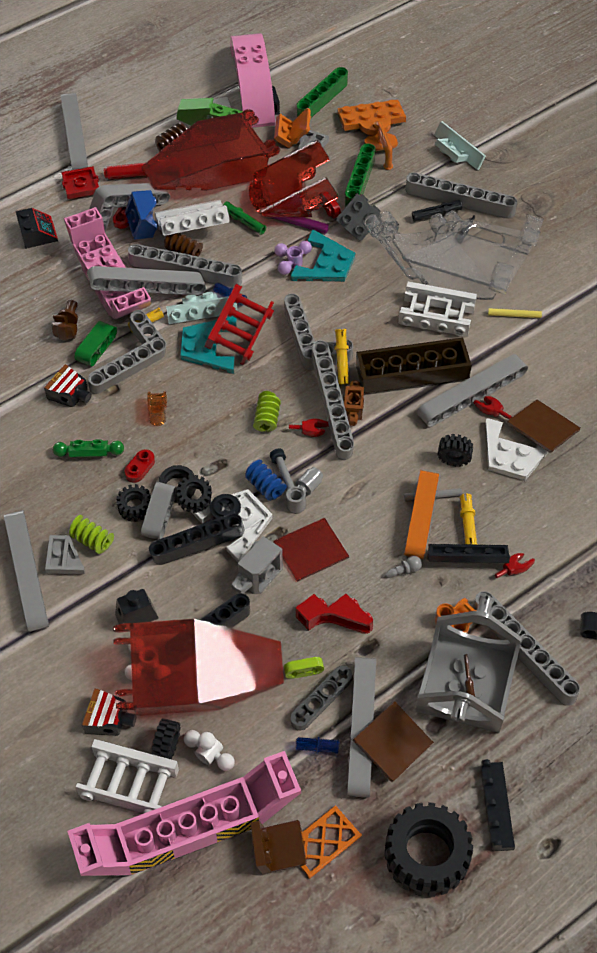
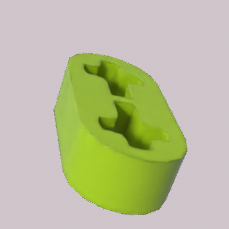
M320 657L287 662L283 666L285 676L288 679L316 675L324 671L323 660Z

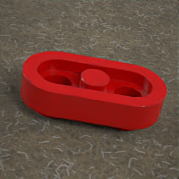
M327 190L319 192L317 200L320 206L325 208L328 216L332 218L338 217L341 210L336 200Z
M119 207L113 216V225L118 229H124L129 226L125 214L126 207Z
M144 449L134 456L125 468V476L129 482L136 483L145 477L155 464L154 453Z

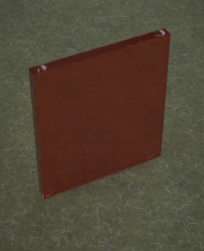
M325 518L273 541L274 544L282 548V558L297 582L349 558V554Z

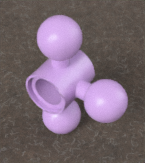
M302 241L299 246H292L290 248H287L283 243L277 244L274 249L275 254L279 257L287 256V261L279 263L278 271L286 275L296 265L302 266L303 254H308L312 250L311 243Z

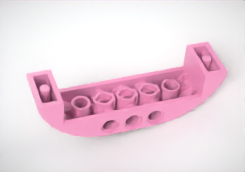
M258 33L231 36L230 49L231 55L234 57L242 111H244L242 117L244 128L274 126L273 91L263 35Z

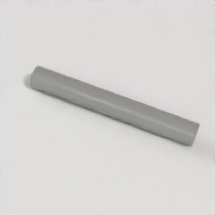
M462 489L436 490L435 498L462 495ZM416 492L404 493V501L415 500Z

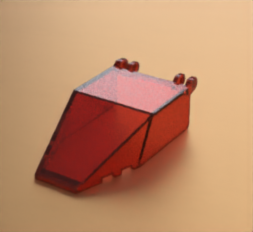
M246 109L242 113L197 121L142 166V170L154 190H176V188L192 190V188H201V191H208L264 179L267 173L269 158L278 155L281 150L279 146H276V142L273 139L266 140L264 143L261 141L251 127L258 124L259 118L254 116L255 113L252 109Z
M197 619L123 623L113 626L114 632H130V638L119 637L114 639L113 643L116 645L131 644L132 689L115 690V695H133V702L116 703L117 709L134 710L139 716L221 710L258 693H263L284 684L281 641Z

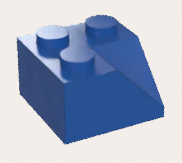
M151 190L131 192L125 214L134 240L153 238L155 231H157V222L153 218V210L157 202Z

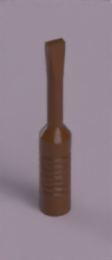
M465 654L466 693L475 697L474 683L470 676L468 654Z

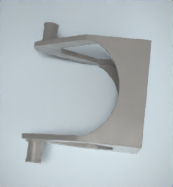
M480 595L477 611L437 618L424 678L417 697L416 711L500 733L522 637L490 615L494 599L488 596V599H485L486 595ZM470 622L486 625L507 640L477 637L457 630L450 625ZM465 654H468L470 676L474 683L475 697L466 693Z

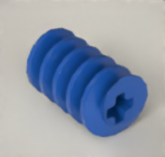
M256 460L247 468L245 478L268 501L277 499L285 492L287 485L282 483V480L277 478L275 473L272 474V470L267 469V465L262 464V460Z

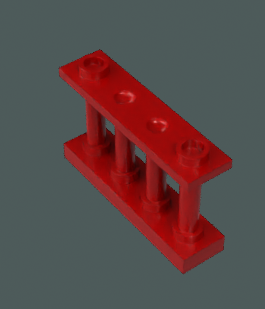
M235 284L204 347L211 349L213 344H220L242 355L243 359L240 364L244 365L246 360L250 361L254 353L251 349L266 319L270 320L274 312L271 309L274 302L271 301L268 308H265L243 297V294L240 293L242 286ZM234 303H241L263 314L261 322L235 310L236 308L233 307ZM233 316L257 328L254 336L229 324V321L226 320L227 317ZM227 330L249 341L250 344L247 350L222 338V335L219 334L220 331Z

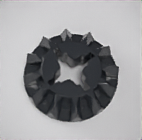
M231 494L218 495L210 503V513L214 516V519L241 512L239 499ZM229 506V511H222V507L226 508Z

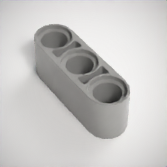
M156 482L142 525V536L156 540L163 538L175 501L176 486Z

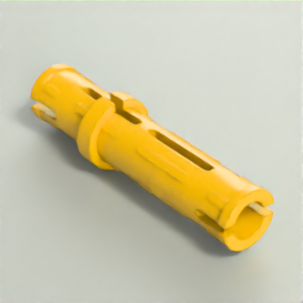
M336 329V346H334V350H336L338 383L339 385L349 384L347 357L349 345H347L346 329Z
M466 493L467 501H465L464 494L459 497L461 503L460 517L463 519L465 544H477L472 495Z

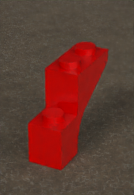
M313 594L295 607L296 618L308 631L323 623H333L363 634H368L373 630V617L367 611L364 612L357 600L350 598L347 594H344L330 606L322 598H318Z

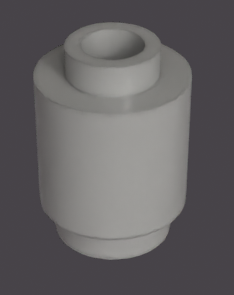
M315 467L307 469L296 481V486L303 488L306 495H310L322 482L323 474Z

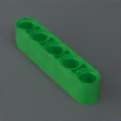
M344 67L336 68L298 101L297 117L306 108H309L312 118L338 95L348 84V70Z
M367 143L361 146L345 191V207L356 194H364L375 162V146Z

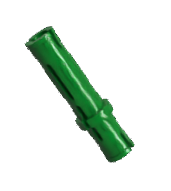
M229 201L223 204V206H227L228 214L234 220H239L259 235L264 234L267 228L266 225L243 212L242 208H237Z

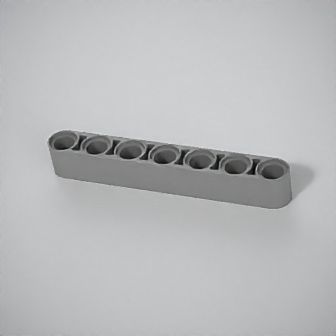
M76 93L62 94L61 101L72 170L88 167L77 95Z
M409 173L406 177L405 190L410 195L446 203L460 200L463 208L504 218L515 216L517 199L513 196L419 173Z
M133 244L128 248L129 262L133 267L199 272L204 282L234 288L235 284L240 286L242 284V269L236 264L139 244Z
M93 266L87 271L91 288L94 290L132 292L144 287L147 293L201 295L206 291L204 280L199 272Z
M318 340L312 346V361L336 455L342 460H347L352 457L354 441L329 346L325 341ZM341 447H348L349 449L344 450Z
M513 354L422 404L418 408L417 414L427 426L432 427L474 404V400L479 401L522 377L527 372L528 366L516 354Z
M24 511L4 515L28 631L47 628L49 623Z
M487 591L479 592L475 597L473 608L477 610L480 595H486L485 599H488V596L492 597L494 601L492 602L490 615L499 617L501 623L522 637L517 658L563 705L574 704L580 692L578 682L491 593ZM490 628V629L492 630V632H493L500 640H507L505 637H503L502 635H500L499 633H497L495 630H493L492 628ZM536 660L542 661L544 664H539ZM550 675H554L558 679H553ZM565 690L571 691L573 694H567Z
M355 657L347 796L370 797L371 760L354 743L353 739L373 722L376 658Z

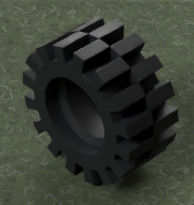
M451 434V437L445 435L439 442L437 456L439 460L442 459L441 462H447L449 466L450 464H453L455 467L457 464L459 467L463 466V464L467 465L472 459L473 443H471L470 439L467 440L465 436L461 438L459 434L458 437L455 434Z
M189 475L188 479L184 477L182 482L178 483L176 490L178 505L181 504L183 510L187 508L186 512L190 513V510H193V513H197L198 509L202 512L203 507L206 509L208 503L210 504L211 485L209 486L208 480L204 481L205 478L202 476L198 479V475H195V478ZM195 488L200 490L202 495L199 499H190L186 494L187 491Z
M135 484V487L128 485L129 489H126V487L122 488L123 492L119 491V496L116 498L119 514L124 519L127 517L128 521H131L132 518H134V522L138 521L137 518L144 520V515H146L151 499L149 490L145 489L142 485L139 488L138 484ZM133 499H139L142 501V503L136 507H131L127 505V503Z
M164 718L160 720L157 732L154 735L155 738L153 739L152 755L172 759L179 741L180 722Z

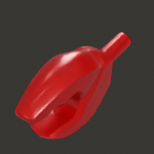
M484 397V401L489 405L474 400L476 407L486 415L494 417L502 415L507 419L512 418L511 415L503 411V405L494 397Z
M317 418L304 420L302 425L289 424V429H301L302 434L309 437H319L326 432L320 428L329 427L328 421Z
M524 553L514 554L510 556L509 563H504V569L496 573L495 577L499 578L506 573L509 576L524 573L534 564L535 559L532 558L524 563H519L518 561L524 557Z

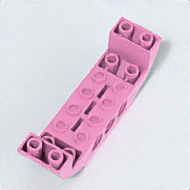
M96 207L64 218L73 248L87 278V271L93 266L126 268L105 234L103 218ZM144 287L132 292L94 290L108 315L114 319L151 305V298Z

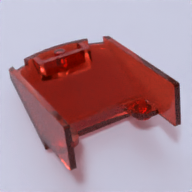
M315 140L254 172V181L250 182L249 198L251 204L261 216L312 217V211L338 198L337 192L327 177L307 187L305 181L314 178L316 167L330 160L319 140Z

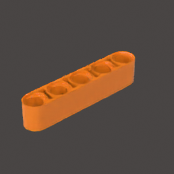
M420 470L404 556H417L420 559H424L439 479L438 473Z

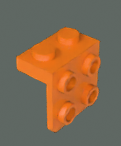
M306 108L293 122L279 114L276 117L274 139L287 148L297 144L299 139L310 130L311 110Z

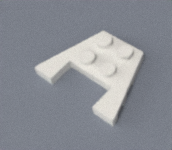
M487 418L485 428L488 470L526 481L539 465V462L549 452L537 445V448L498 438L503 422Z
M249 489L231 494L237 497L241 503V512L238 515L242 518L245 528L244 534L227 546V552L237 562L242 555L247 553L273 519L272 513ZM209 503L206 509L203 507L202 512L198 509L197 513H193V510H191L192 514L201 523L213 517L210 513ZM229 506L226 508L222 507V511H229Z

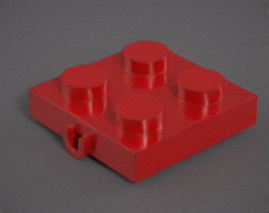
M94 166L61 172L63 189L65 188L68 199L94 195L95 190L99 187V178L95 174Z

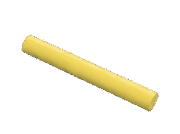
M489 308L488 315L541 318L542 311Z

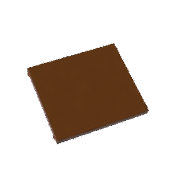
M538 399L507 421V425L549 453L579 432L581 428Z
M395 701L353 739L354 743L391 782H394L434 743Z

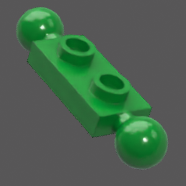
M101 439L93 441L75 440L70 441V445L57 442L52 450L58 457H63L67 453L69 457L107 456V452H111L113 455H121L124 452V444L118 440L113 441L111 444H108V440L103 441Z

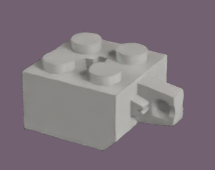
M264 536L259 541H255L250 551L246 555H242L238 560V576L232 583V589L239 594L247 590L253 594L262 593L283 570L282 548Z

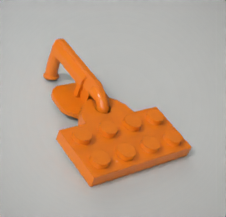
M392 99L384 102L337 108V114L344 131L360 129L365 134H368L369 136L364 140V143L374 145L375 151L384 150L385 163L383 167L386 170H391L393 168L392 150L397 147L398 141L395 135L387 132L390 130L391 124L406 122V115L399 100Z

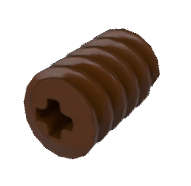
M177 123L156 136V147L162 155H167V152H171L172 149H176L177 146H181L182 143L190 140L191 134L184 124Z
M181 233L167 235L164 240L165 248L173 252L199 257L203 249L202 243L192 240L191 237H187L185 234L181 235Z

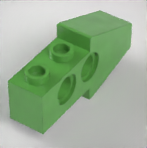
M214 98L181 99L177 111V120L203 132L210 128L238 136L244 111L213 103Z

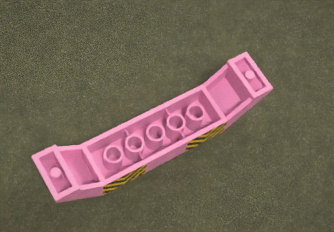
M285 751L264 758L263 762L244 777L117 824L90 825V823H87L67 832L81 876L133 875L251 830L250 822L260 821L261 824L265 823L301 793V789Z

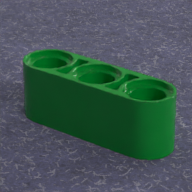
M98 321L76 349L75 360L91 367L94 366L115 339L117 327Z

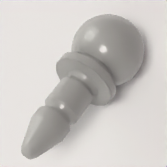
M411 556L407 561H402V565L390 569L385 576L393 577L404 573V571L407 574L410 571L416 572L422 566L421 559L417 556Z

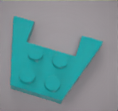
M312 230L308 242L311 243V246L322 248V251L313 269L296 265L291 274V281H297V279H306V281L323 279V281L345 282L355 260L356 253L321 233Z
M233 316L227 317L228 323L237 327V318ZM217 320L183 327L181 360L198 365H210L213 369L219 370L221 368L227 370V373L234 374L235 359L233 356H216V344H213L211 349L204 347Z

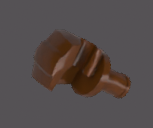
M68 300L65 309L60 310L57 315H53L52 332L55 337L61 340L76 338L78 316L75 313L78 307L76 301Z

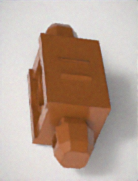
M357 380L351 381L350 386L345 388L344 406L349 426H356L358 419L362 420L364 409V387H360V382Z

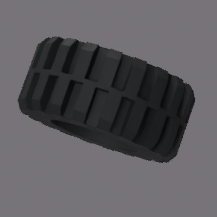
M428 802V806H423V803H417L414 809L408 806L403 809L402 815L398 813L395 816L393 824H390L388 828L384 851L387 869L390 873L393 872V879L396 883L400 881L403 883V889L408 892L410 888L416 890L415 895L422 896V892L428 893V897H435L436 892H440L441 895L447 894L449 888L455 889L459 886L460 880H464L469 869L473 854L471 832H467L468 825L464 820H458L459 814L455 811L452 813L448 812L447 806L435 807V803ZM420 833H432L439 836L449 847L450 855L448 860L438 866L419 864L407 851L409 839Z

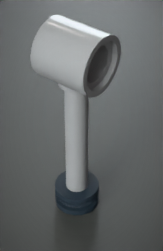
M281 448L274 449L270 452L269 456L272 463L278 465L283 480L287 485V509L292 513H301L306 508L305 490L294 486L284 462L286 459L284 450Z

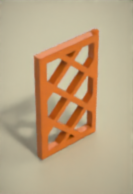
M336 805L302 832L303 842H305L306 859L320 860V864L312 871L306 865L300 866V868L309 879L312 878L362 836ZM336 813L340 818V825L327 824L326 820ZM317 827L323 828L322 839L308 838L309 834ZM326 828L339 829L338 841L325 840ZM342 830H350L354 836L348 841H342ZM308 843L321 844L320 856L307 854ZM324 844L338 845V849L333 854L324 856Z

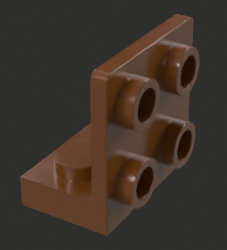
M299 820L264 827L260 821L250 822L256 867L263 875L307 864Z

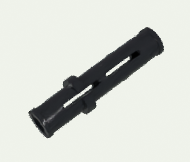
M460 200L449 203L442 202L441 205L412 211V219L416 222L438 215L445 216L451 212L462 210V203Z

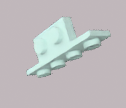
M441 121L434 135L438 138L435 145L442 153L447 154L453 162L467 161L476 170H479L486 155Z
M206 292L201 296L188 295L186 298H182V304L166 306L168 323L173 324L217 317L220 315L229 296L218 298L217 294H213V292ZM234 303L233 307L238 311L237 303Z

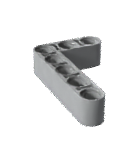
M160 183L102 185L95 190L89 209L97 208L103 218L104 230L106 231L114 207H127L131 192L151 190L153 197L156 198V205L166 204L170 199V194Z
M288 294L284 298V311L302 366L307 370H314L312 361L314 337L300 297L296 294ZM347 339V345H349L347 357L348 362H350L353 358V343ZM336 341L327 342L333 364L337 365L336 350H334Z
M135 310L130 315V328L142 345L91 372L88 376V388L92 393L98 394L165 356L166 342L143 311ZM124 364H130L131 366L126 367ZM93 381H99L100 383L94 384Z

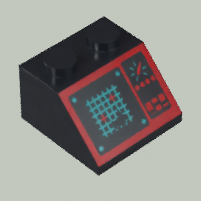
M34 208L15 211L25 249L58 242L50 215Z

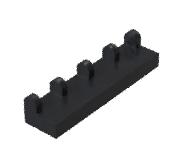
M428 544L427 557L429 562L509 563L510 561L508 545Z
M488 759L482 760L480 770L491 851L514 850L515 843L503 762L490 763Z

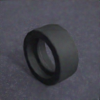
M173 465L161 473L159 482L167 484L168 481L176 477L188 479L189 475H192V478H195V475L188 467ZM195 488L189 489L186 494L188 498H191L196 491Z

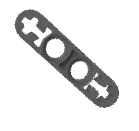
M346 666L337 667L292 712L291 726L299 731L308 728L350 685L352 681L351 670ZM339 674H340V675L346 674V679H345V678H341V679L339 680ZM329 686L335 692L332 695H326L323 689ZM311 701H318L321 706L314 710L308 704ZM304 716V722H296V717L302 718Z

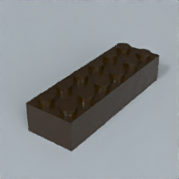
M463 337L356 352V369L360 385L364 387V393L465 380L470 378L472 367Z

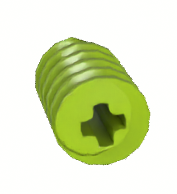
M263 391L259 394L253 424L254 429L265 432L274 431L277 428L276 423L278 422L281 400L276 397L275 393Z
M82 515L75 517L70 526V537L88 546L91 550H95L98 554L105 552L114 540L113 533L108 534V530H102L100 525L96 526V523L90 522L88 518L84 519Z

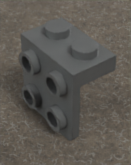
M356 194L336 219L338 223L359 241L363 240L382 218L380 209L375 205L371 206L368 203L369 200L363 194Z

